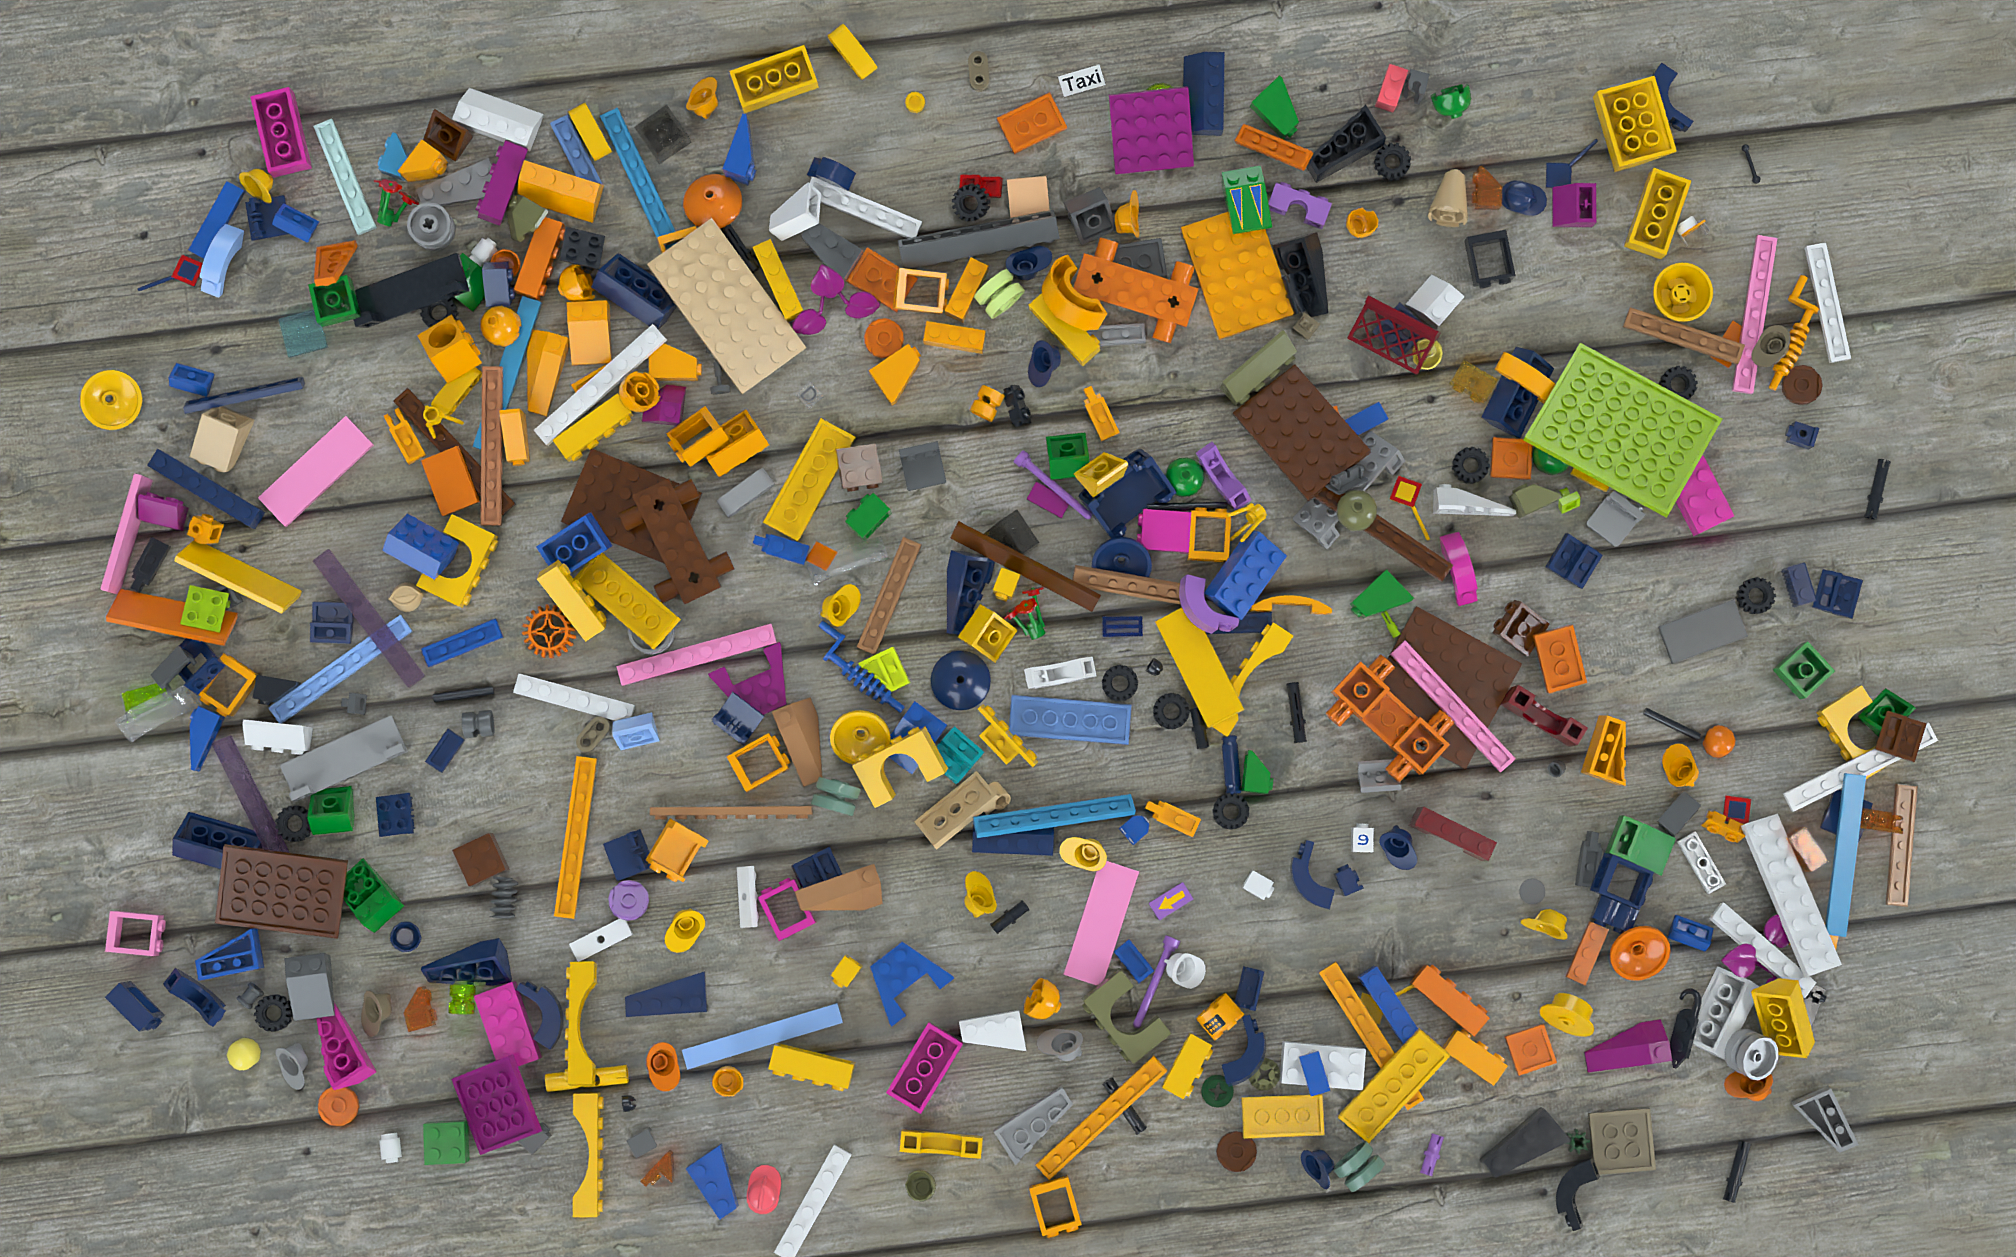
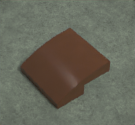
M1887 711L1875 750L1915 762L1927 723Z

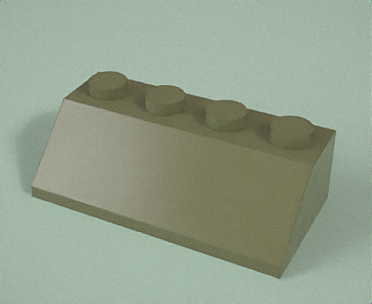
M1282 330L1222 382L1220 389L1235 406L1239 402L1241 405L1250 398L1249 394L1253 390L1258 392L1266 385L1264 381L1268 377L1273 379L1281 372L1279 368L1282 365L1288 366L1296 359L1294 355L1297 350L1285 331Z

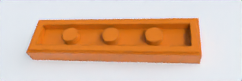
M1246 124L1242 125L1234 140L1239 145L1303 171L1313 155V152Z

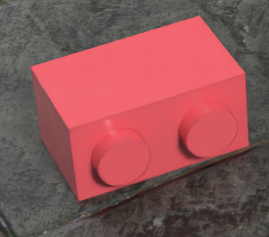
M1389 64L1375 107L1394 112L1408 73L1407 69Z

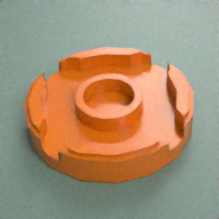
M883 318L871 322L865 331L864 340L871 354L879 358H888L902 348L904 337L903 331L897 323Z
M330 1087L322 1093L318 1101L320 1117L332 1126L348 1124L353 1121L359 1110V1099L349 1087L337 1090Z

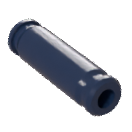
M1236 735L1221 737V740H1223L1222 754L1226 794H1240L1242 792L1240 790L1241 777Z

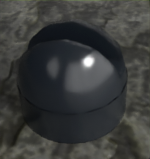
M1155 658L1150 661L1146 668V672L1154 676L1159 675L1163 671L1162 663Z
M622 1096L623 1112H630L635 1109L637 1104L631 1105V1101H636L633 1096Z

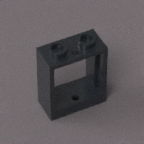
M1500 230L1468 236L1464 243L1473 286H1479L1480 289L1491 287L1492 283L1499 282V285L1511 283L1516 274L1507 231ZM1500 242L1506 274L1479 279L1473 247Z

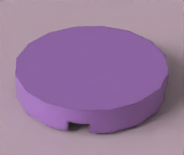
M632 880L618 883L610 891L608 897L609 908L612 913L619 919L626 921L641 917L649 905L646 889L639 882Z

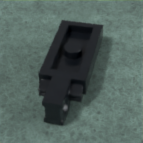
M153 537L150 538L132 571V578L135 579L130 587L132 590L141 593L145 584L149 586L171 546Z

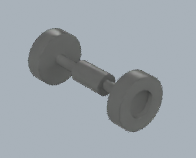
M706 347V353L712 354ZM715 359L713 365L718 385L710 387L711 394L730 393V385H722V367Z

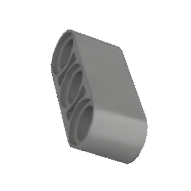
M761 468L720 497L717 503L727 517L730 518L770 490L775 483L765 469Z

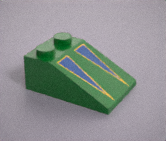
M1261 165L1222 172V190L1232 233L1238 234L1272 228Z

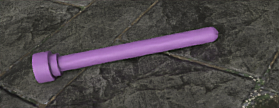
M1023 450L1015 458L1014 463L1017 466H1022L1031 471L1084 518L1090 519L1092 517L1090 511L1031 462L1032 459L1029 458L1030 455Z
M1165 935L1163 940L1164 951L1134 1020L1133 1026L1135 1028H1140L1167 965L1164 960H1169L1172 951L1174 952L1175 948L1178 949L1181 941Z

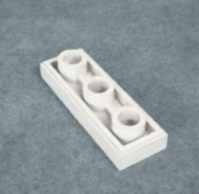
M1696 831L1677 841L1707 894L1726 885ZM1701 859L1705 862L1704 866L1699 864Z
M754 866L737 867L740 928L757 927L759 915L756 905L758 898L755 888L756 872L754 871Z
M618 919L569 945L577 961L580 962L633 935L626 920ZM601 935L605 938L603 943H600L598 940Z

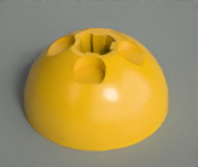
M1675 263L1666 267L1656 278L1653 287V298L1656 307L1664 316L1674 321L1687 322L1700 317L1707 311L1712 302L1713 287L1708 275L1698 266L1690 263Z

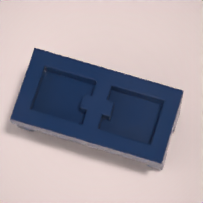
M1243 966L1235 1004L1238 1007L1256 1011L1265 971Z

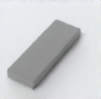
M1145 323L1101 325L1098 330L1086 331L1090 336L1093 334L1100 341L1099 346L1146 343Z

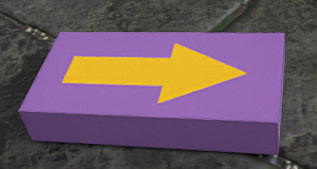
M1182 882L1149 902V905L1158 920H1161L1193 900V897Z

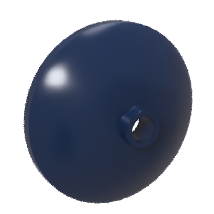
M1116 537L1105 541L1096 549L1092 558V568L1149 578L1152 561L1148 550L1143 544L1132 538ZM1120 557L1125 558L1123 561L1118 560Z
M953 651L944 655L937 661L931 673V688L935 697L942 705L952 710L963 711L976 707L985 699L990 689L991 677L987 665L979 656L968 651ZM958 676L964 677L963 683L957 682Z

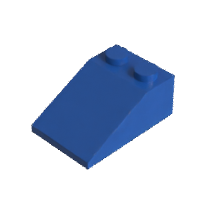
M742 113L722 170L726 177L748 186L749 182L754 180L757 170H755L750 124L747 115Z
M914 701L890 736L891 740L899 735L903 738L909 735L908 731L915 727H919V729L926 727L932 740L936 743L947 728V725ZM898 753L889 756L891 760L911 774L918 767L916 761L906 754Z

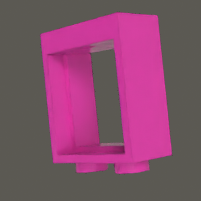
M790 878L779 882V887L775 889L769 887L761 891L762 895L758 897L779 941L817 923L811 911H804L807 916L806 919L781 931L765 900L790 887L794 891L800 890L796 879L791 881Z

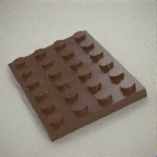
M1295 364L1233 412V416L1308 502L1326 488L1325 485L1330 483L1332 476L1343 471L1347 472V469L1353 467L1371 453L1368 446Z
M591 449L561 522L571 525L591 512L611 543L665 564L646 524L643 523L627 531L621 521L619 512L636 505L632 495L667 478ZM671 480L674 487L679 485V483ZM698 491L699 498L683 505L690 523L703 494L702 492ZM657 499L654 507L656 509L659 508L661 511L665 503L663 500Z
M225 844L223 847L215 923L338 939L348 860Z

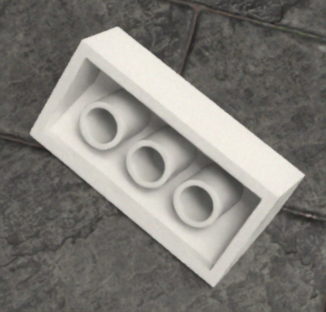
M469 88L459 100L452 120L465 129L502 142L506 140L531 151L544 114Z
M1717 966L1702 997L1693 1045L1725 1060L1727 1042L1733 1034L1741 1030L1754 1004L1751 991L1759 986L1746 978L1738 977L1732 972Z

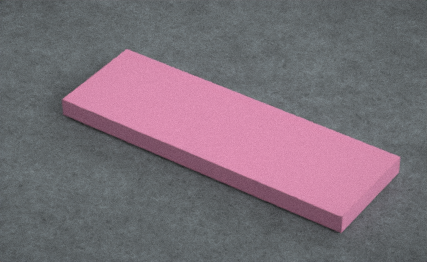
M345 416L265 490L258 499L287 527L368 452L374 444Z
M133 475L100 588L103 591L118 594L122 588L141 523L138 514L139 494L146 496V492H150L153 480L145 476Z
M1107 861L1105 866L1096 872L1063 975L1094 985H1099L1104 981L1139 871Z

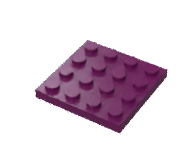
M1188 86L1108 94L1115 174L1194 166Z
M513 1054L451 1079L480 1155L542 1131Z

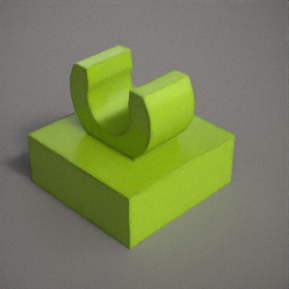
M1567 487L1559 490L1562 498L1559 499L1558 508L1562 514L1580 506L1581 497L1577 491L1570 494Z

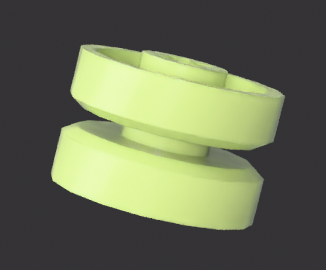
M1007 269L992 277L974 295V299L980 305L988 304L985 312L991 319L996 318L1009 309L1025 292L1019 283L1011 284L1013 276Z

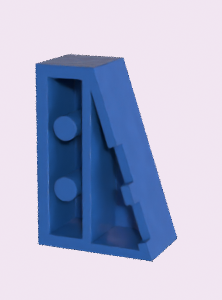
M252 928L195 960L198 981L265 968L258 929Z
M722 1143L686 1168L719 1220L739 1206Z

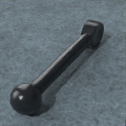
M1744 144L1742 151L1746 154L1753 175L1752 182L1758 184L1761 178L1756 174L1749 154V145Z

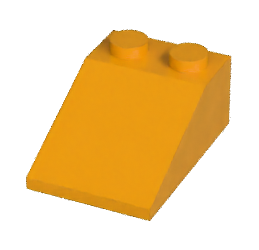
M607 300L567 302V323L572 365L610 363L612 361L610 304Z

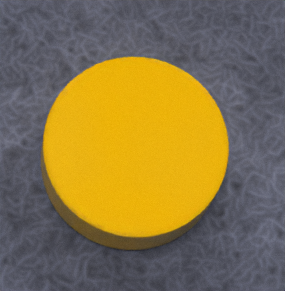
M911 92L905 99L906 108L913 113L922 111L925 107L924 96L919 92Z

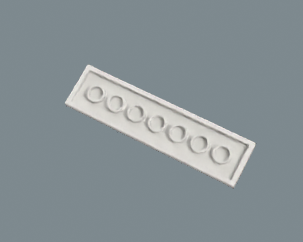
M1778 814L1742 825V831L1777 914L1780 917L1804 978L1842 965Z

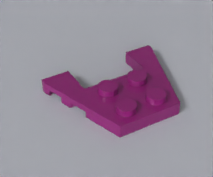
M780 642L763 649L771 666L769 670L735 685L732 684L725 666L708 673V675L728 698L734 692L763 715L787 705Z

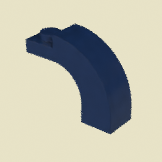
M1661 63L1652 76H1655L1668 123H1672L1674 129L1686 132L1694 121L1676 110L1670 103L1668 96L1669 87L1678 73Z
M1305 840L1304 844L1300 843L1298 849L1300 859L1291 858L1290 872L1293 884L1305 900L1315 906L1330 910L1335 890L1320 886L1311 878L1308 866L1314 842Z
M175 968L163 983L169 993L182 999L197 1010L208 1025L214 1027L223 1018L226 1012L224 1009L226 1005L212 991L188 974Z
M529 981L526 983L521 982L516 990L536 1002L542 1012V1024L533 1039L551 1050L556 1045L563 1029L564 1019L561 1004L555 994L546 986H542L537 991L538 987Z
M1250 1014L1242 1016L1248 1037V1046L1245 1053L1235 1061L1222 1064L1226 1084L1229 1087L1251 1078L1258 1071L1265 1057V1034L1263 1032L1256 1034V1031H1259L1256 1019H1252Z

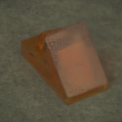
M669 1150L640 1181L645 1187L649 1184L653 1186L661 1178L659 1173L663 1174L671 1183L674 1182V1157L672 1150Z

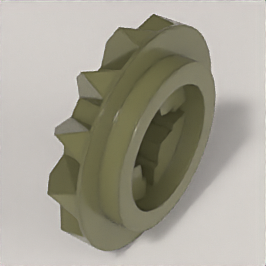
M1264 1058L1260 1068L1264 1071L1271 1068L1268 1073L1270 1081L1265 1078L1257 1080L1261 1075L1259 1069L1249 1078L1252 1086L1258 1090L1272 1089L1280 1080L1278 1065L1273 1060Z

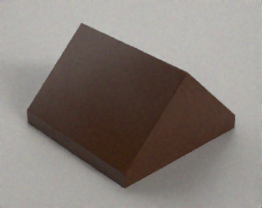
M434 109L423 141L456 162L473 136L467 129Z

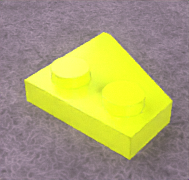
M894 647L858 663L861 668L868 670L870 674L873 673L875 675L874 678H878L891 692L911 683Z

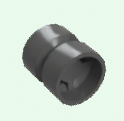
M492 710L479 711L478 714L475 712L462 713L464 738H476L478 734L482 737L494 736L495 725Z

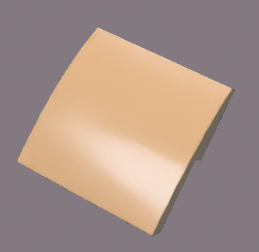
M1046 176L1007 179L1010 218L1049 210Z

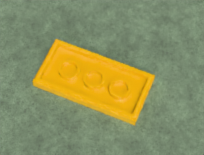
M1323 1094L1315 1096L1241 1097L1244 1139L1325 1135Z

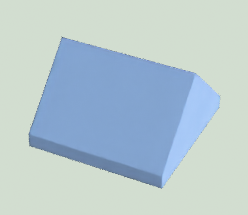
M652 712L613 721L612 734L620 750L660 741Z

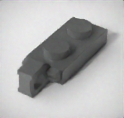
M1587 831L1586 839L1582 841L1575 882L1576 886L1591 888L1603 851L1601 843H1598V832Z

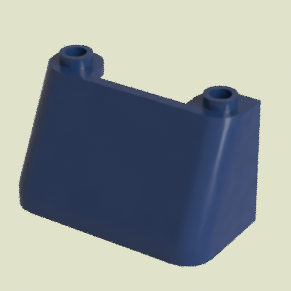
M1142 449L1133 451L1123 459L1128 462V467L1124 476L1095 497H1092L1086 489H1083L1078 496L1110 539L1123 537L1127 529L1125 524L1140 514L1143 509H1146L1147 504L1154 503L1155 501L1167 503L1177 493L1152 456Z

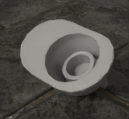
M1050 1029L1039 1036L1037 1046L1042 1053L1056 1055L1062 1061H1071L1082 1055L1081 1044L1083 1037L1080 1032L1074 1030Z
M295 1043L287 1048H277L276 1056L284 1079L292 1088L296 1090L302 1089L305 1083L303 1071L308 1065V1058L301 1044Z

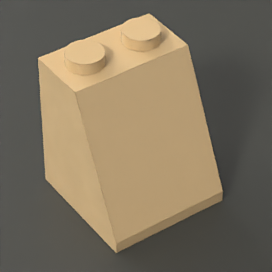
M223 406L211 408L201 416L189 457L195 459L199 464H207L214 467L218 472L229 471L234 468L253 426L254 419Z

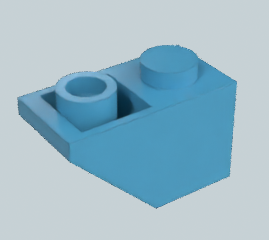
M392 132L391 137H388L385 142L386 150L384 155H381L378 160V169L383 174L405 181L398 170L408 158V154L400 137Z

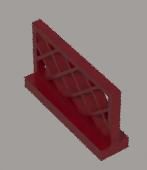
M1368 295L1365 305L1347 339L1418 375L1441 332ZM1368 309L1375 312L1377 320L1366 323L1364 315ZM1391 320L1394 329L1383 332L1381 321ZM1378 323L1381 334L1370 337L1367 326ZM1365 327L1367 338L1358 340L1353 337L1357 329ZM1407 328L1410 330L1412 338L1401 342L1398 331ZM1396 332L1399 343L1388 346L1385 335ZM1382 336L1385 347L1375 349L1371 339ZM1424 337L1430 340L1426 349L1418 350L1417 339ZM1413 341L1416 352L1405 355L1402 344ZM1399 345L1402 356L1394 359L1390 355L1389 348ZM1417 354L1419 363L1416 369L1408 366L1406 358ZM1404 359L1405 364L1398 360Z

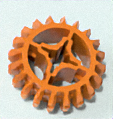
M549 604L545 605V611L541 606H538V614L532 610L531 614L534 617H526V620L530 621L529 625L523 624V627L528 628V631L522 632L524 636L529 635L524 640V643L531 642L528 649L532 650L536 647L534 654L538 655L541 652L542 658H545L548 652L551 659L554 658V652H556L558 657L561 656L560 649L567 653L566 644L571 647L574 645L569 639H576V636L571 634V632L577 630L574 627H570L572 624L565 615L563 616L564 613L561 610L558 611L557 605H554L551 610ZM552 615L558 616L563 621L565 627H555ZM545 617L544 625L541 628L535 629L537 622ZM549 626L557 630L551 636L543 633ZM565 633L562 641L554 646L556 636ZM535 636H544L548 648L539 645Z

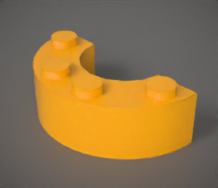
M1069 255L1058 258L1053 263L1042 284V295L1045 303L1056 318L1085 331L1098 330L1107 315L1106 310L1098 299L1084 297L1072 287L1070 282L1078 268Z

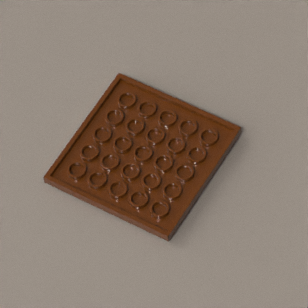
M1416 606L1391 653L1406 641L1488 728L1522 663ZM1389 654L1387 660L1392 663L1395 669L1384 679L1383 683L1390 688L1389 691L1409 710L1428 723L1441 709ZM1453 724L1442 736L1450 745L1440 756L1466 769L1477 747ZM1423 742L1417 743V744H1419V745H1421V746L1424 745Z

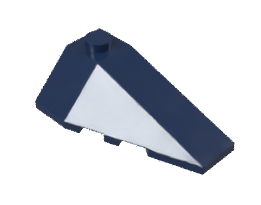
M951 550L947 566V633L960 634L974 614L973 609L977 601H981L983 597L981 593L985 584H989L992 578L995 561L983 555Z
M500 938L480 941L421 967V971L429 983L454 984L455 981H466L467 985H474V982H486L487 986H494L512 982L508 953Z

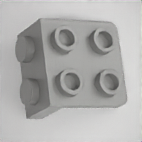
M1612 490L1590 516L1586 524L1611 545L1617 547L1635 524L1641 521L1646 514L1642 512L1643 509L1638 504H1632L1626 500L1627 496Z

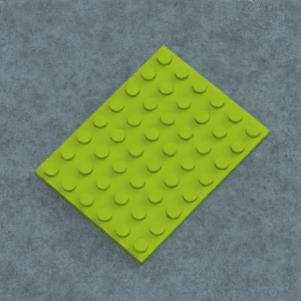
M1580 343L1524 437V441L1667 518L1720 425L1722 418Z

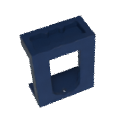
M185 638L179 645L181 648L191 653L194 659L200 653L207 659L194 674L187 667L191 662L178 673L185 681L184 686L198 695L226 665L206 642Z

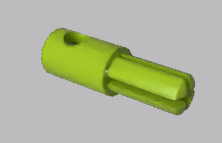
M1382 612L1381 616L1387 624L1386 627L1393 639L1401 635L1388 612Z

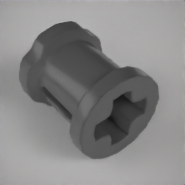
M250 982L248 989L241 996L239 995L237 1000L247 1009H251L253 1007L252 1004L259 996H263L264 992Z

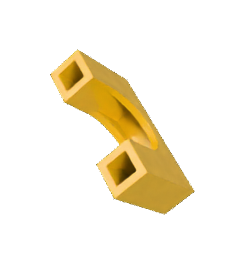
M452 514L443 532L464 542L469 547L472 554L471 566L464 575L458 578H445L439 575L434 580L422 573L416 586L463 608L464 605L467 606L472 597L470 593L473 587L476 588L481 579L479 575L482 569L485 570L490 561L488 557L491 551H495L499 541H497L498 536Z
M1862 685L1854 687L1816 712L1819 716V723L1828 729L1831 741L1834 744H1838L1841 749L1840 754L1846 761H1850L1872 750H1863L1855 746L1851 742L1847 731L1851 717L1873 702ZM1879 769V770H1877V771H1875V772H1873V773L1867 775V776H1866V779H1868L1869 777H1871L1872 775H1874L1875 773H1877V772L1880 771L1881 769Z
M915 727L908 731L909 735L903 738L899 735L890 740L891 744L887 746L881 744L873 749V753L869 755L863 753L855 758L856 762L852 767L874 808L892 800L896 795L884 771L885 760L890 755L901 753L913 758L927 782L945 774L948 770L926 727L921 729Z

